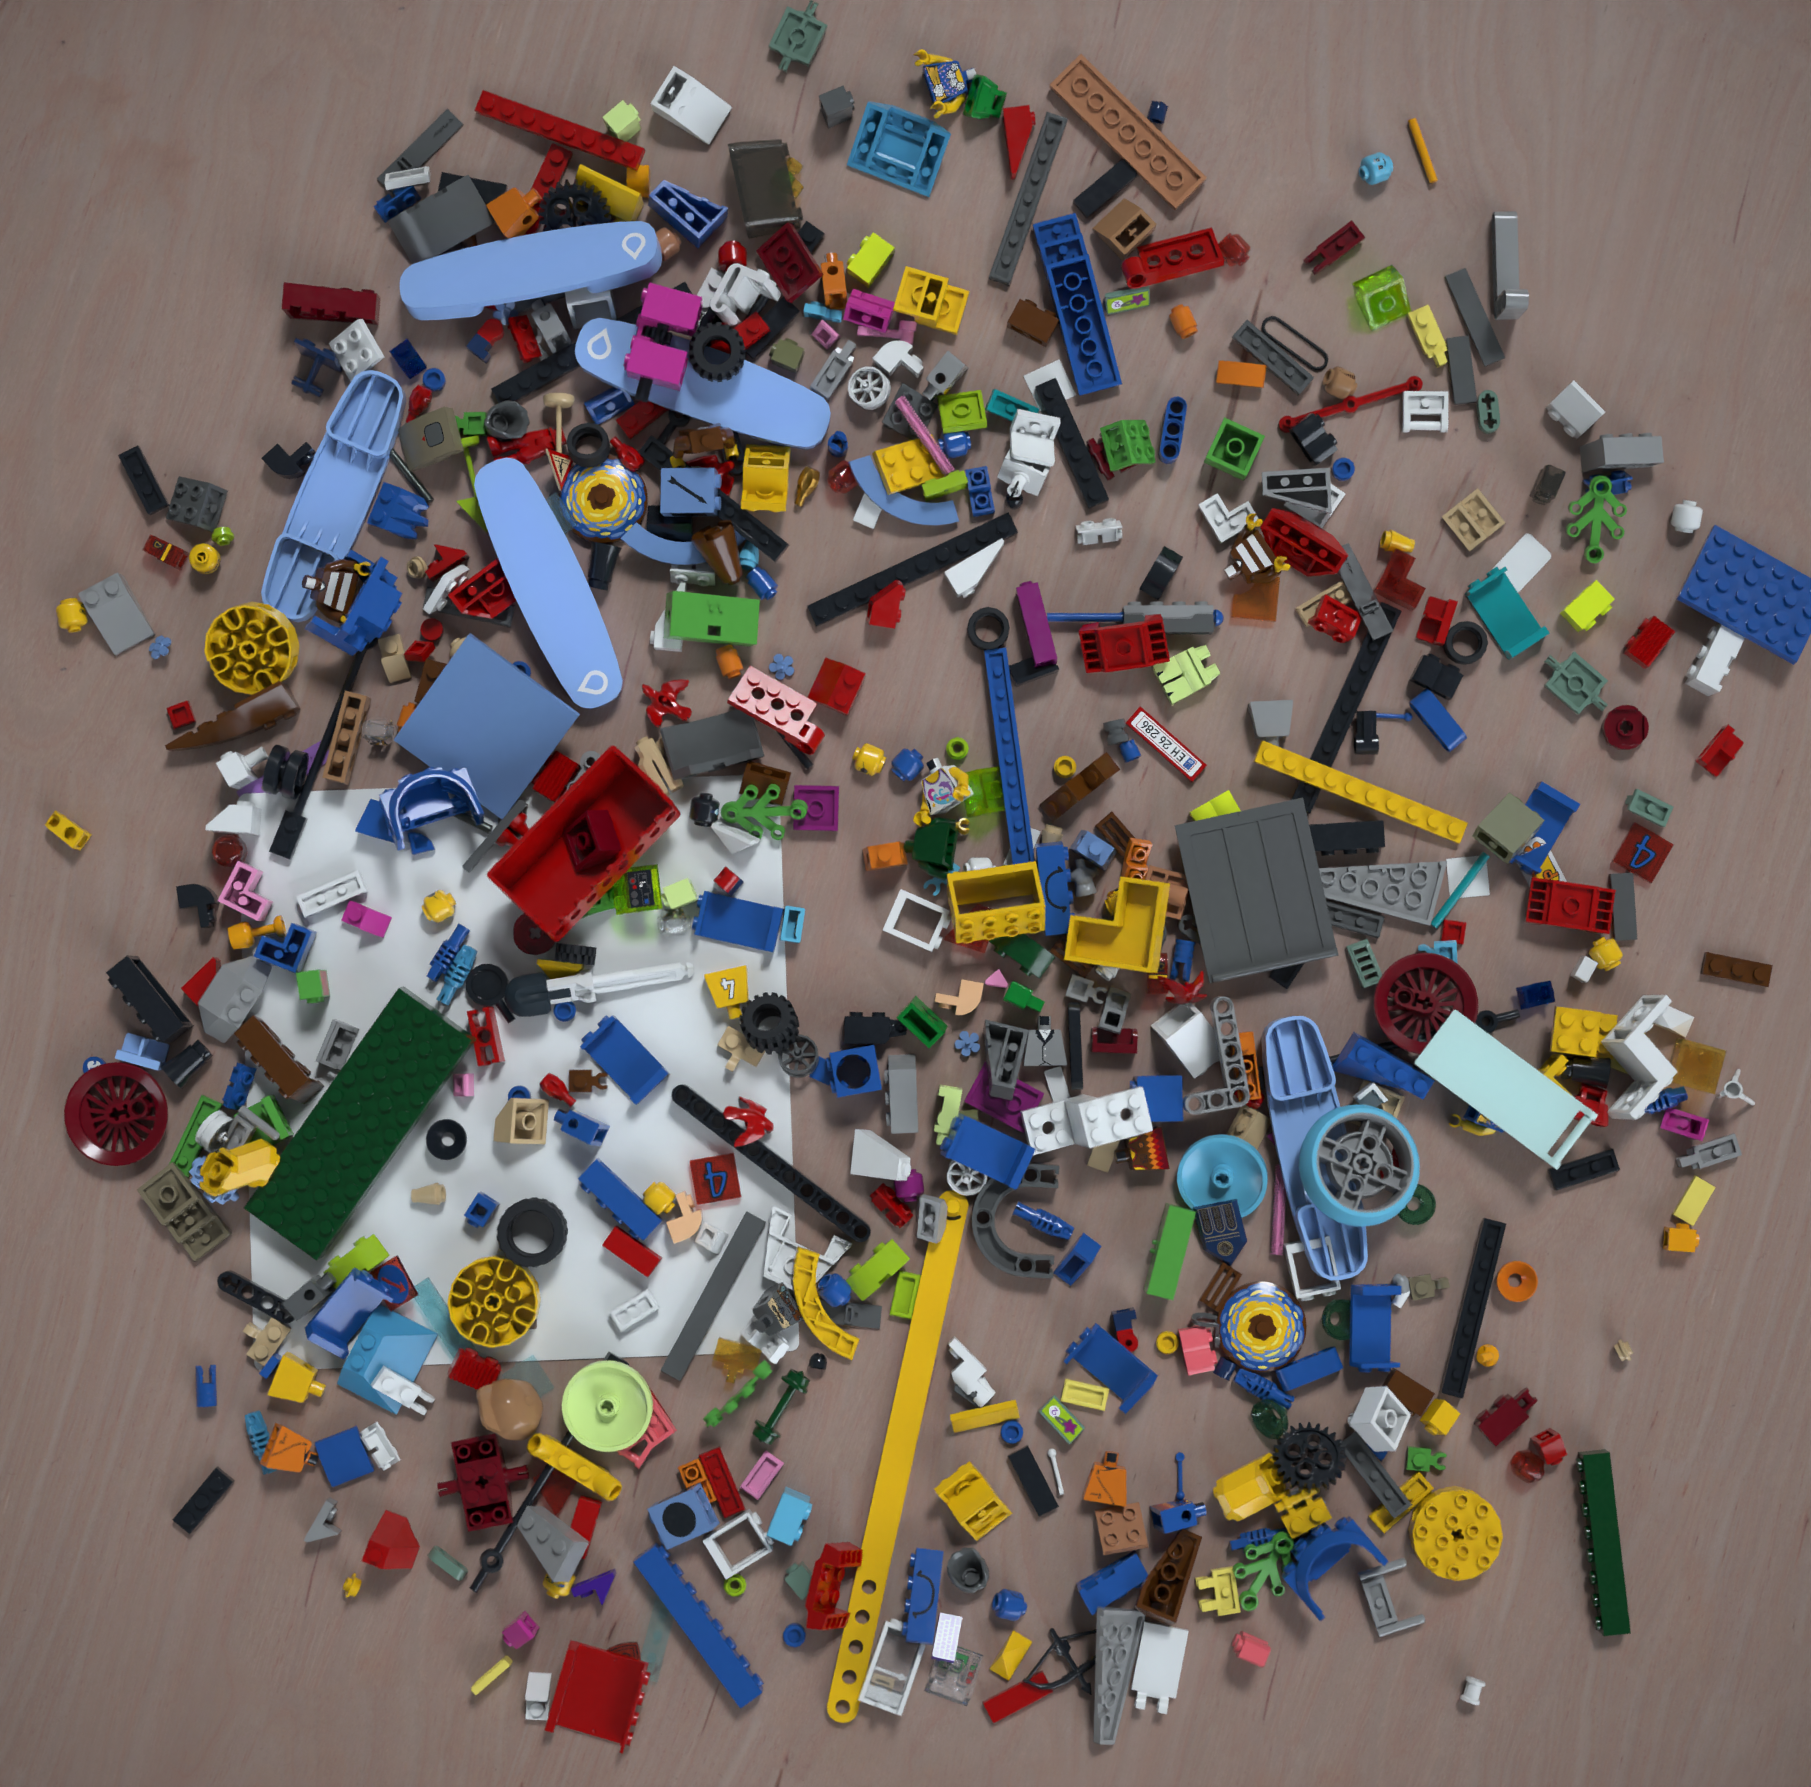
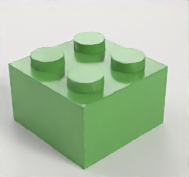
M1224 417L1204 463L1244 481L1265 436Z

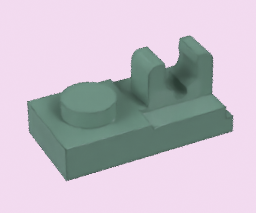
M1635 789L1633 795H1628L1624 803L1628 805V811L1660 827L1666 826L1674 808L1639 789Z

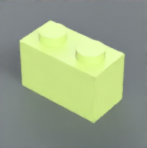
M623 100L603 116L607 131L612 137L627 142L641 130L639 124L641 119L638 116V111L631 103L627 105Z
M689 878L664 887V893L661 894L665 907H670L672 910L698 901L697 894Z

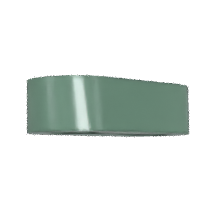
M1485 390L1477 397L1478 425L1482 432L1490 434L1495 432L1500 426L1499 403L1495 392ZM1485 396H1488V399L1493 401L1489 404V410H1487L1486 403H1482ZM1487 414H1490V420L1495 422L1491 428L1488 425H1484V422L1488 419Z
M435 1545L428 1553V1557L455 1579L462 1581L468 1573V1569L442 1548Z

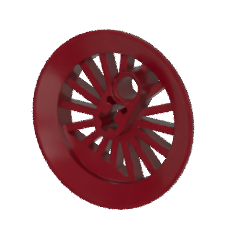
M1416 953L1399 959L1381 976L1375 991L1374 1010L1380 1028L1394 1044L1411 1053L1421 1054L1431 1041L1429 1021L1437 1033L1440 1027L1436 1020L1441 1024L1446 1021L1440 1014L1449 1017L1453 1010H1457L1475 1023L1478 1014V996L1473 981L1459 964L1442 955ZM1418 970L1420 991L1410 972ZM1424 970L1433 971L1427 991L1425 988ZM1437 973L1446 977L1436 990L1431 993ZM1405 975L1411 988L1405 987L1398 979ZM1448 981H1451L1455 988L1436 997ZM1393 984L1398 988L1395 993L1389 992ZM1457 993L1454 1001L1439 1002ZM1398 995H1407L1409 1002L1401 1003L1398 1000ZM1388 998L1392 999L1394 1006H1387ZM1424 1001L1428 1002L1427 1006H1429L1426 1010L1422 1009ZM1441 1007H1452V1010L1449 1011ZM1389 1011H1407L1392 1020L1388 1013ZM1414 1014L1401 1031L1394 1026L1395 1023ZM1419 1018L1413 1039L1403 1035L1414 1021ZM1424 1019L1426 1042H1419L1417 1038Z
M121 1062L102 1064L85 1072L72 1086L64 1108L65 1127L74 1146L90 1160L108 1166L128 1165L146 1157L161 1141L168 1122L167 1100L158 1082L145 1070L135 1065ZM113 1076H121L119 1097ZM129 1077L134 1079L135 1082L125 1097L127 1079ZM107 1079L112 1098L100 1084L102 1080ZM141 1083L147 1090L135 1099H132ZM96 1087L107 1103L90 1094V1091ZM149 1094L153 1099L152 1103L149 1099L145 1098ZM90 1100L105 1108V1110L91 1108ZM138 1102L144 1104L145 1110L142 1114L136 1111V1104ZM155 1106V1116H149ZM122 1110L127 1111V1114L115 1117L116 1112ZM93 1113H99L104 1115L94 1118ZM136 1119L155 1121L154 1126L150 1129L136 1121ZM106 1120L101 1125L96 1127L95 1122ZM132 1125L149 1134L145 1141H143ZM108 1126L100 1140L98 1133ZM114 1129L111 1150L103 1146ZM127 1130L139 1144L133 1149L131 1148ZM120 1131L126 1150L122 1152L117 1151Z

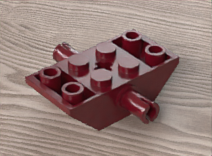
M496 1433L452 1441L451 1446L457 1479L438 1482L437 1489H442L438 1492L439 1496L443 1497L455 1493L461 1495L468 1532L513 1523L512 1495L509 1484L510 1482L529 1479L527 1465L507 1469L503 1450ZM481 1476H483L484 1479H488V1482L485 1485L479 1482Z

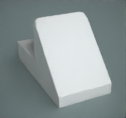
M529 1672L525 1700H527L525 1719H548L552 1673Z

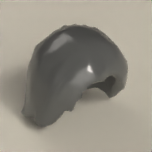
M510 400L492 406L487 411L486 419L484 420V426L488 434L502 440L521 438L526 434L530 423L527 410L519 403Z
M962 1548V1550L954 1552L948 1560V1576L959 1590L964 1593L973 1594L986 1587L989 1580V1569L984 1558L974 1548Z

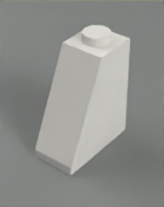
M855 1129L850 1174L907 1181V1177L911 1172L910 1157L871 1130Z

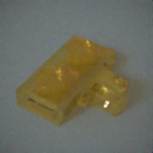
M719 1337L713 1360L725 1363L723 1368L728 1369L726 1382L734 1384L737 1372L743 1373L744 1368L754 1370L758 1366L762 1351L752 1345Z

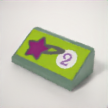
M1149 286L1106 293L1103 299L1106 313L1110 315L1148 307L1150 305Z
M1055 1395L1038 1409L1039 1413L1069 1445L1085 1429Z

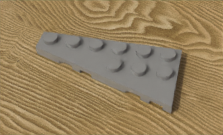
M1447 861L1319 868L1325 898L1431 926Z
M1097 1607L1093 1742L1100 1745L1115 1744L1145 1620V1615L1138 1609Z

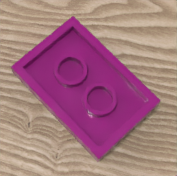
M984 1062L964 1102L1024 1133L1025 1130L1020 1111L1038 1107L1045 1093L1017 1079L1012 1101L990 1096L987 1064Z

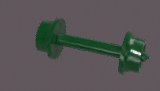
M790 1369L787 1375L781 1377L789 1385L767 1423L759 1420L755 1421L756 1426L752 1434L759 1439L760 1443L765 1442L772 1445L776 1438L781 1437V1434L774 1427L794 1393L798 1390L807 1394V1386L810 1380L804 1376L803 1371L798 1372Z

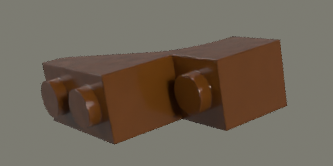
M1106 752L1056 790L1039 806L1050 820L1054 822L1117 773L1120 768Z

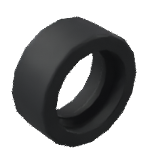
M584 423L576 426L568 434L566 441L571 459L581 467L590 468L602 464L608 458L611 449L606 431L594 423ZM593 436L601 440V447L594 453L581 454L576 450V444L584 437Z
M985 607L973 613L968 622L967 633L972 644L980 650L998 649L1007 640L1010 626L1003 612L997 608ZM992 616L1000 622L1001 634L995 641L985 642L976 635L975 626L982 617Z
M1459 622L1449 629L1443 644L1444 652L1450 660L1457 664H1472L1486 652L1488 645L1487 635L1483 628L1474 622ZM1468 630L1476 635L1478 638V648L1475 653L1469 656H1462L1454 650L1452 641L1457 632Z

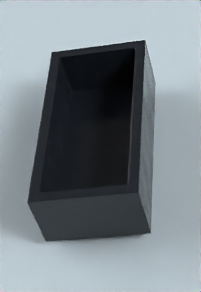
M127 955L106 972L110 977L108 978L109 983L115 989H120L124 994L122 996L124 1002L129 1007L133 1006L138 1012L136 1014L137 1018L143 1024H148L152 1029L150 1033L156 1041H161L162 1043L174 1042L194 1026L138 956Z

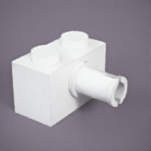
M1010 448L997 478L1010 484L1007 488L1010 496L1013 491H1015L1013 497L1020 496L1022 489L1027 493L1038 496L1051 466L1014 459L1011 457Z
M262 746L246 756L230 751L220 757L221 760L216 764L228 786L239 790L258 779L252 767L268 759V754Z

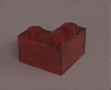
M1397 548L1393 550L1373 588V592L1412 612L1417 607L1426 589L1406 578L1416 558Z

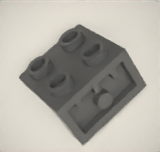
M178 477L166 518L213 532L217 528L228 490L208 482Z

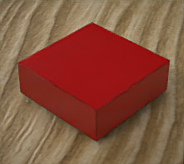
M414 641L406 650L404 656L408 661L425 662L426 658L436 648L433 642Z
M188 700L166 708L175 730L196 722Z
M1444 919L1440 941L1456 940L1457 944L1464 945L1466 922Z

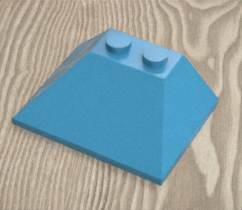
M868 101L847 165L929 197L951 133L935 121L902 108Z
M379 1304L363 1326L343 1365L337 1384L397 1415L402 1404L373 1388L371 1383L383 1365L414 1382L438 1333Z

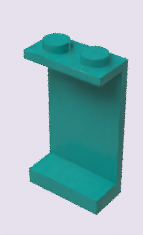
M1506 566L1500 570L1498 567H1495L1486 573L1487 579L1482 582L1477 579L1469 584L1468 588L1470 590L1464 594L1507 659L1510 660L1550 633L1545 626L1540 627L1504 573L1508 570Z

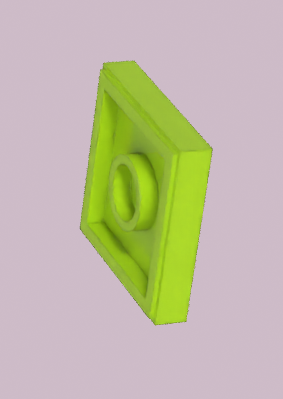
M981 390L937 396L943 434L987 428Z

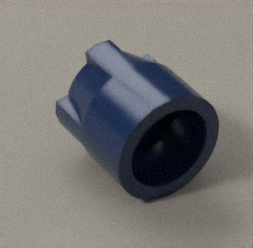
M1152 101L1147 119L1152 123L1164 124L1168 106L1161 101Z
M1220 1357L1213 1373L1229 1381L1237 1364Z

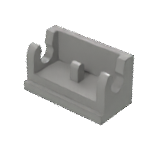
M333 1019L315 1061L341 1070L347 1060L359 1028Z

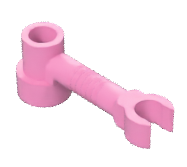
M901 320L899 321V330L887 329L886 333L865 326H858L857 336L894 338L913 345L917 322Z

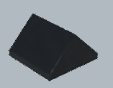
M648 505L646 524L648 532L670 541L692 542L693 516L664 517L660 513V505Z

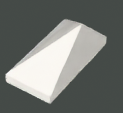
M722 821L712 823L711 826L731 854L755 845L760 840Z
M1667 1006V1011L1658 1017L1653 1024L1686 1038L1694 1017Z

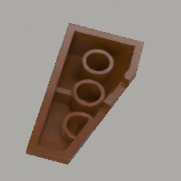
M1181 1529L1141 1585L1135 1608L1142 1614L1164 1624L1177 1622L1202 1536L1185 1529Z

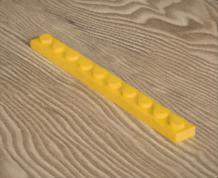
M1263 740L1260 742L1253 760L1255 763L1457 844H1460L1468 824L1465 821Z

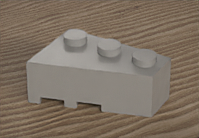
M1330 468L1262 472V494L1269 498L1331 514Z
M915 1054L888 1055L889 1070H884L885 1084H889L890 1091H885L886 1105H890V1112L886 1113L887 1126H891V1134L918 1133Z

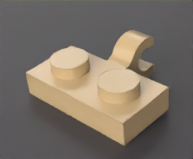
M730 1026L727 1027L717 1044L719 1047L732 1053L725 1066L726 1069L734 1072L740 1059L757 1067L765 1051L759 1053L757 1049H753L747 1042L744 1034Z
M273 1317L263 1330L249 1322L243 1332L255 1338L256 1341L246 1355L265 1366L292 1328Z

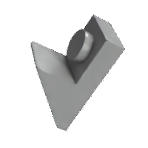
M331 1497L325 1501L304 1541L319 1540L337 1535L342 1531L327 1522V1520L331 1521L338 1509L334 1507L338 1501Z

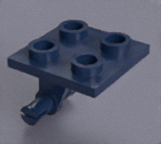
M295 338L294 343L299 352L314 360V363L306 381L294 376L291 384L303 389L302 391L306 394L311 393L320 398L324 389L313 385V381L322 364L339 373L343 369L334 352L326 348L322 351L316 348L313 342L305 338L303 341Z

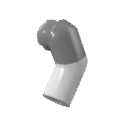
M1395 1274L1392 1278V1283L1401 1286V1295H1396L1391 1303L1402 1308L1410 1295V1285L1405 1275Z

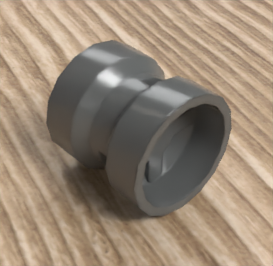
M1125 719L1103 723L1104 730L1109 732L1106 739L1108 746L1129 741L1128 734L1123 730L1126 726Z

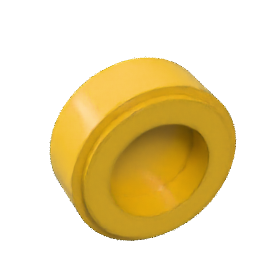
M1163 1331L1156 1338V1346L1162 1353L1171 1354L1177 1350L1179 1340L1173 1332Z

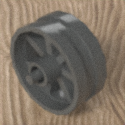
M799 1034L794 1036L796 1040L793 1043V1051L782 1048L780 1049L781 1053H778V1060L783 1071L795 1078L806 1077L812 1074L819 1063V1053L814 1041L808 1036ZM796 1042H803L805 1044L802 1048H799ZM809 1045L814 1049V1053L804 1052ZM783 1053L793 1056L784 1062L782 1060ZM815 1057L811 1065L805 1060V1058ZM792 1062H795L794 1070L789 1069L786 1066ZM799 1065H805V1069L798 1070Z

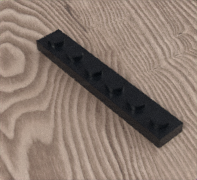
M1053 378L1035 386L1046 414L1060 418V426L1056 437L1088 509L1109 501V497L1057 379Z

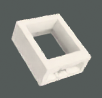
M900 889L883 931L932 952L933 948L938 950L943 937L939 936L942 928L947 929L950 923L951 916L948 915L950 910ZM906 899L942 914L929 944L893 929Z
M1325 1236L1333 1273L1336 1276L1338 1272L1330 1236ZM1320 1238L1309 1240L1311 1249L1322 1247ZM1298 1240L1283 1244L1293 1293L1297 1299L1300 1298L1301 1301H1308L1314 1299V1295L1321 1293L1323 1296H1331L1336 1294V1290L1341 1289L1339 1280H1331V1283L1300 1289L1292 1253L1305 1251L1303 1242Z
M750 1509L709 1533L702 1540L725 1579L733 1576L773 1550V1538L767 1536V1531L764 1533L760 1526L762 1524L761 1518L757 1512L752 1513ZM748 1519L764 1546L732 1566L715 1538Z

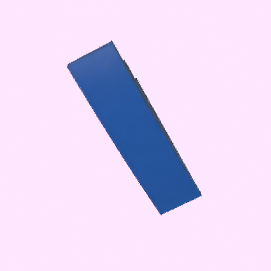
M1076 213L1033 224L1032 227L1055 313L1059 319L1058 324L1079 396L1122 385L1089 254H1087Z

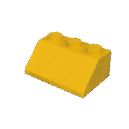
M579 165L575 177L578 185H582L586 181L587 188L595 185L593 192L602 191L600 199L607 198V203L604 206L611 207L608 214L611 215L614 222L637 220L644 206L641 193L584 165ZM583 200L578 201L581 205H588Z

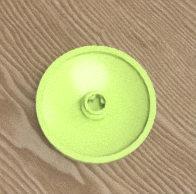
M598 1361L583 1367L569 1381L563 1394L562 1413L568 1430L580 1443L597 1451L613 1452L631 1446L645 1433L652 1418L653 1399L648 1384L636 1370L617 1361Z

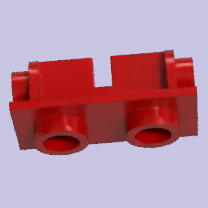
M527 315L508 318V329L511 331L514 341H517L518 345L516 347L520 360H523L525 364L531 362L532 358L542 357Z
M884 1183L869 1195L872 1198L871 1202L881 1212L886 1207L889 1208L890 1211L885 1216L895 1227H903L913 1217L909 1206L901 1202L896 1197L894 1190Z

